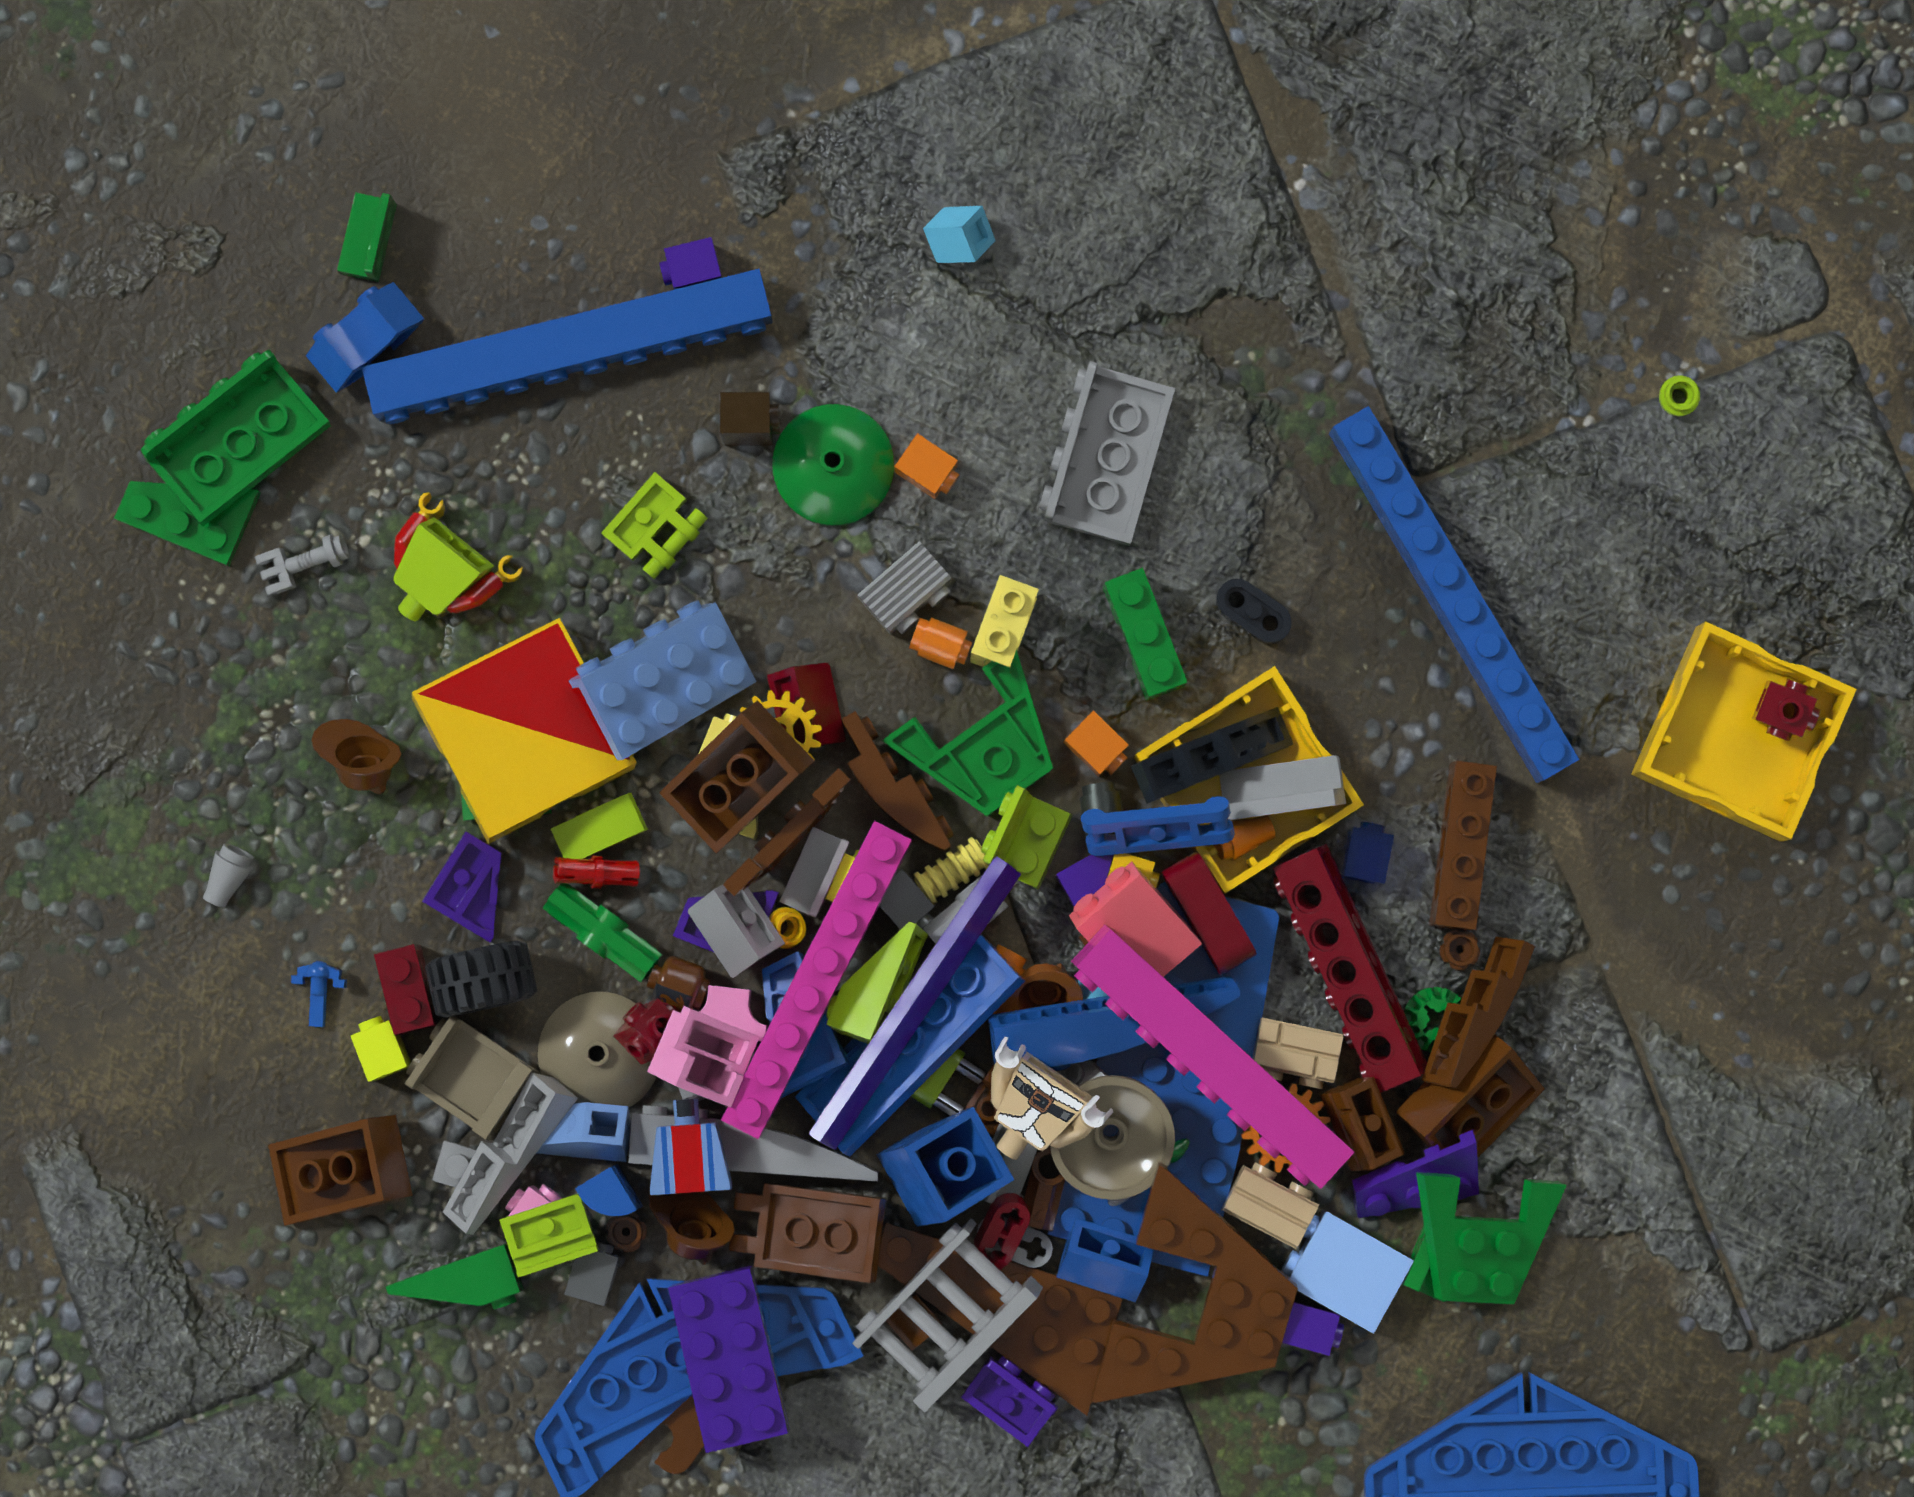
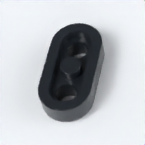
M1237 578L1225 582L1218 590L1216 606L1220 614L1259 642L1275 644L1282 641L1289 633L1291 616L1288 610L1248 581ZM1232 594L1241 595L1244 600L1243 606L1239 608L1232 607L1229 603V596ZM1264 618H1274L1277 622V628L1274 631L1265 630L1262 625Z

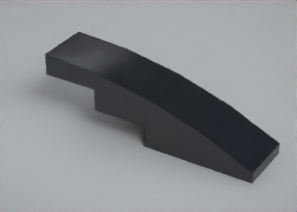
M1278 707L1181 744L1166 752L1131 765V768L1148 804L1294 744Z

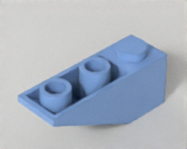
M574 1103L536 1153L627 1162L632 1123L628 1106Z

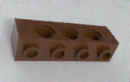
M1457 760L1449 764L1429 926L1464 931L1476 930L1497 766Z

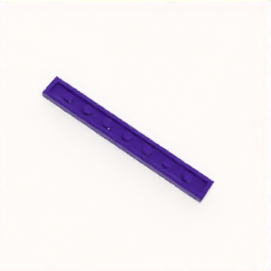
M998 856L994 857L810 1130L809 1135L836 1150L1020 877L1021 873Z

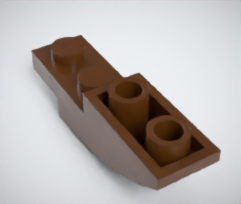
M854 711L842 718V723L861 754L847 764L871 799L899 826L924 843L943 852L950 849L951 844L948 839L953 837L954 834L944 816L940 815L935 818L928 806V803L934 799L923 779L915 782L910 774L896 782L893 776L898 774L899 770L888 751L880 755L873 740L878 738L879 735L869 717L865 716L860 719L857 712Z

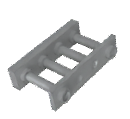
M971 1218L962 1227L957 1223L953 1224L939 1240L943 1247L879 1313L871 1309L855 1326L860 1331L852 1343L856 1348L859 1349L871 1336L917 1380L915 1385L920 1390L913 1402L924 1413L1038 1298L1043 1289L1032 1276L1022 1285L1017 1280L1013 1283L967 1239L976 1226V1223ZM954 1250L1002 1295L999 1299L1004 1304L994 1314L989 1309L984 1311L938 1267ZM926 1279L973 1323L971 1328L975 1333L966 1343L961 1338L956 1340L910 1296ZM898 1308L946 1352L944 1357L948 1361L938 1371L933 1366L929 1369L883 1325Z

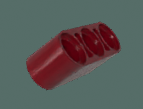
M1197 851L1161 871L1167 886L1221 976L1257 955L1249 937Z

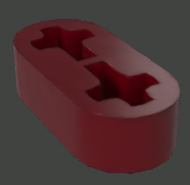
M1005 1193L995 1198L974 1239L973 1245L999 1270L1007 1266L1012 1260L1029 1225L1030 1213L1024 1199L1015 1193ZM1013 1208H1016L1018 1216L1011 1215L1005 1224L1002 1213H1010ZM998 1240L1001 1251L994 1250L991 1255H987L985 1248H993Z

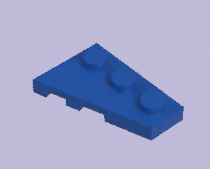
M799 951L762 969L765 1012L769 1025L804 959L803 953ZM827 1009L781 1098L850 1065L837 1032L826 1025L828 1021Z

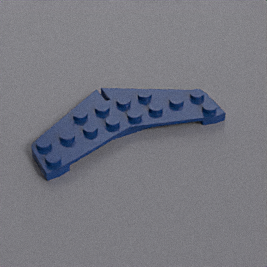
M647 1278L663 1313L659 1317L656 1316L640 1282L536 1429L535 1444L560 1497H578L586 1492L609 1469L692 1396L668 1287L672 1284L689 1280ZM757 1284L778 1376L844 1366L864 1356L861 1347L858 1349L852 1344L856 1337L832 1291L823 1287Z
M1520 1372L1376 1460L1367 1467L1364 1474V1497H1699L1698 1467L1692 1455L1528 1372L1530 1411L1524 1412L1523 1374Z

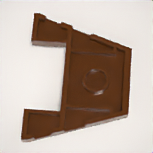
M838 768L812 794L813 798L806 805L801 800L797 802L783 817L787 824L777 834L772 830L766 833L754 846L759 853L753 859L748 858L725 881L723 886L735 897L741 890L744 891L753 882L755 883L767 875L812 830V827H815L827 815L836 802L835 799L843 792V787L850 782V779Z

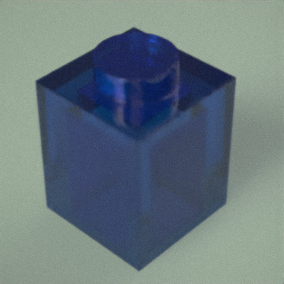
M1361 822L1360 828L1353 827L1349 829L1341 870L1342 878L1376 885L1385 884L1394 835L1384 833L1385 826L1369 822Z

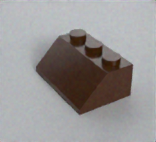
M1494 1034L1481 1057L1456 1088L1424 1082L1395 1112L1429 1148L1438 1144L1441 1150L1461 1142L1459 1135L1473 1130L1477 1142L1478 1159L1545 1088L1517 1053Z

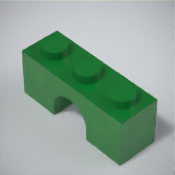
M1143 567L1104 582L1103 591L1116 624L1120 626L1132 657V665L1146 701L1185 687L1187 679Z

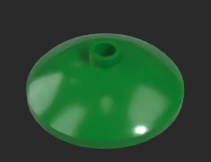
M820 405L796 416L782 431L773 453V476L782 499L802 518L826 526L847 525L865 518L882 503L892 484L894 455L886 433L868 414L847 405ZM828 455H838L841 459L840 464L834 468L828 467L825 464V459Z

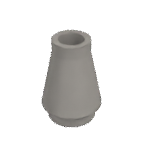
M224 843L220 851H215L203 899L215 906L225 908L229 899L253 870L251 863L254 857L237 846Z

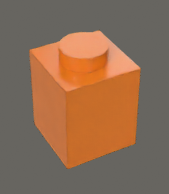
M918 433L894 466L896 474L933 499H936L940 492L947 495L960 476L955 471L958 467V460Z
M1094 710L1064 740V744L1098 777L1105 770L1112 775L1128 759L1123 751L1129 744Z

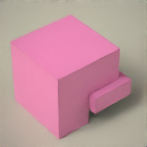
M683 1006L681 1013L675 1010L672 1011L647 1072L674 1086L731 1108L759 1036Z

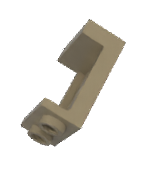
M450 1016L448 1020L443 1018L431 1032L429 1039L433 1042L425 1054L419 1053L407 1068L406 1074L409 1075V1078L405 1085L419 1091L472 1127V1131L485 1140L494 1141L530 1074H538L539 1071L460 1017Z

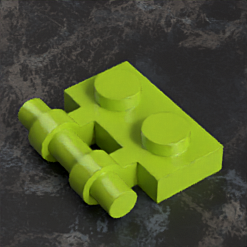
M654 472L601 534L632 561L643 550L649 553L652 558L642 570L652 579H655L664 568L669 570L676 562L674 559L675 555L688 541L693 542L700 534L698 529L708 518L697 508L686 519L678 514L677 511L687 501L686 498ZM669 522L677 530L660 547L652 539Z

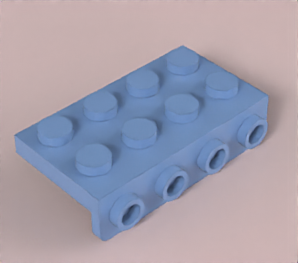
M699 600L691 602L677 610L679 618L670 623H667L665 619L660 620L643 630L646 636L635 643L632 638L624 640L610 648L612 656L600 662L598 657L576 668L578 675L571 678L569 683L572 688H580L617 760H624L756 683L716 602L701 605Z

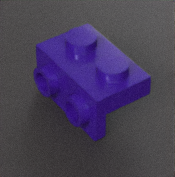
M990 1356L963 1392L961 1398L1025 1446L1029 1447L1050 1416L1054 1415L1057 1411V1405L1052 1402L1056 1395L1038 1381H1035L1030 1386L1018 1377L1022 1370L1006 1357L1001 1356L997 1361Z

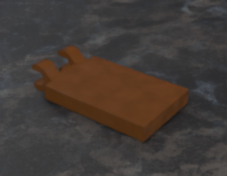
M764 1184L763 1195L736 1192L734 1209L759 1212L757 1236L733 1234L729 1242V1251L755 1254L754 1267L876 1283L886 1199L776 1184Z

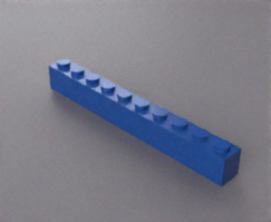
M760 269L364 366L362 371L373 415L379 421L385 420L386 424H395L410 419L409 413L425 410L426 414L440 413L449 409V403L464 400L465 404H476L488 400L489 393L504 390L506 395L516 394L528 390V384L544 380L545 385L557 384L568 380L567 374L582 370L584 375L601 373L608 369L607 364L622 360L624 365H633L646 361L648 359L647 354L663 351V355L678 354L687 350V344L702 341L704 346L714 345L727 340V334L742 331L743 336L758 334L765 331V325L772 324L773 321Z
M1367 406L1333 426L1329 436L1536 784L1580 760L1370 407Z

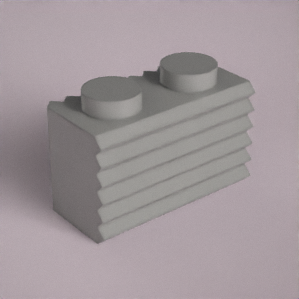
M919 541L857 596L890 635L896 630L903 634L920 619L916 613L922 607L929 603L933 608L951 592L946 586L952 582V578Z

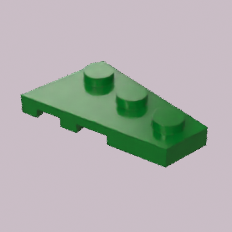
M130 481L114 519L230 567L261 495V491L250 489L202 527L165 483Z

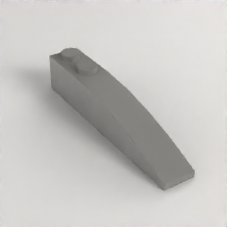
M643 1105L642 1113H632L628 1163L653 1164L656 1128L659 1126L675 1125L674 1115H667L668 1107ZM699 1109L700 1123H718L729 1171L878 1181L879 1171L840 1152L804 1138L765 1128L761 1138L756 1139L721 1121V1119L708 1118L709 1110Z

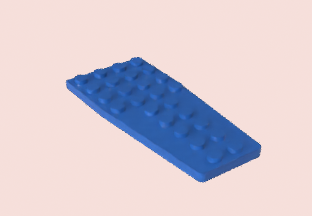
M1166 882L1161 883L1157 890L1191 927ZM1225 897L1253 944L1257 955L1221 976L1203 946L1200 945L1166 974L1164 978L1171 985L1232 976L1240 989V997L1206 1017L1253 1058L1260 1018L1263 1015L1279 915L1274 909ZM1160 1042L1155 1048L1148 1043H1144L1119 1053L1097 1058L1096 1064L1108 1076L1116 1075L1135 1079L1147 1085L1163 1100L1173 1121L1175 1142L1185 1138L1190 1140L1185 1154L1177 1162L1170 1163L1167 1169L1191 1191L1200 1196L1201 1200L1212 1210H1215L1223 1217L1224 1211L1221 1208L1230 1192L1239 1157L1241 1134L1243 1133V1129L1226 1115L1232 1108L1221 1098L1215 1104L1196 1087L1201 1080L1194 1073L1189 1071L1183 1076L1166 1060L1171 1052ZM1107 1125L1103 1129V1133L1108 1137H1113L1118 1133L1119 1129L1115 1125ZM1065 1180L1053 1231L1048 1230L1047 1234L1068 1239L1075 1219L1079 1218L1137 1237L1151 1187L1132 1196L1120 1205L1110 1206L1107 1199L1086 1195ZM1158 1250L1153 1251L1151 1262L1207 1277L1211 1266Z

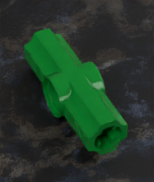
M561 883L543 906V909L550 916L576 933V938L602 958L606 959L608 957L641 983L652 972L654 965L658 964L663 956L658 949L628 929L630 926L603 905H596L570 884Z

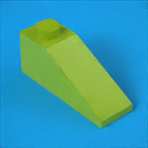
M908 922L841 986L838 996H834L829 1003L826 1025L841 1035L869 1044L907 988L928 934L917 924Z

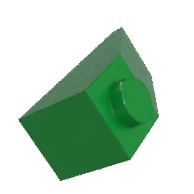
M507 1243L385 1286L389 1295L476 1306L491 1303L493 1310L517 1302L515 1294L524 1290L521 1278L517 1276V1270Z

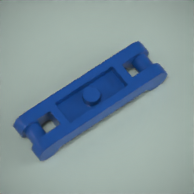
M1222 796L1212 797L1205 803L1109 813H1104L1100 809H1090L1081 815L1083 831L1088 833L1085 839L1087 849L1094 856L1224 844L1230 842L1235 836L1233 823L1228 819L1231 814L1229 801Z

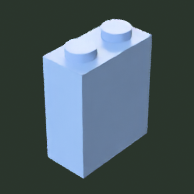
M1322 1210L1319 1216L1314 1215L1310 1225L1307 1227L1303 1236L1307 1239L1299 1253L1292 1250L1281 1271L1297 1284V1291L1374 1334L1414 1260L1331 1213Z

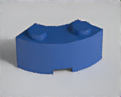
M394 282L380 289L376 286L369 288L357 299L359 305L335 325L329 323L323 326L313 336L315 343L306 354V357L336 393L363 377L362 367L372 365L371 361L389 346L395 351L423 322V316Z

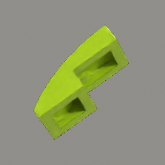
M632 793L622 795L551 828L563 858L586 859L648 830Z

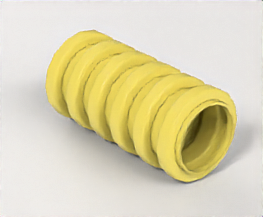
M969 838L967 840L969 844L966 846L958 845V851L955 853L949 851L946 853L947 858L944 860L938 858L935 860L936 865L933 867L927 865L924 867L925 872L922 874L919 872L913 874L916 885L933 905L937 903V897L941 895L945 898L948 896V890L952 888L956 891L959 889V883L963 881L967 884L970 882V876L974 874L975 877L981 875L979 870L988 868L989 865L983 861L985 854L981 852L982 846L977 839Z

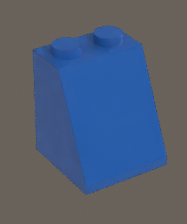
M974 1106L913 1132L876 1154L916 1226L946 1222L1014 1181L1011 1172Z

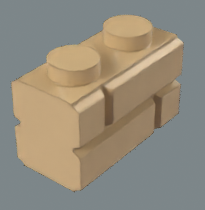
M1260 1018L1252 1059L1275 1080L1282 1081L1283 1074L1285 1073L1300 1076L1298 1085L1323 1089L1324 1082L1334 1083L1343 1034Z
M1256 1162L1252 1169L1242 1165L1221 1210L1297 1249L1319 1206L1311 1201L1314 1193L1294 1182H1291L1289 1188L1274 1181L1277 1173Z

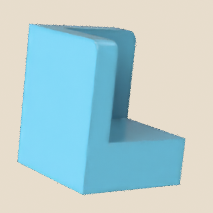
M983 206L945 207L923 228L934 258L938 263L976 262L996 241Z

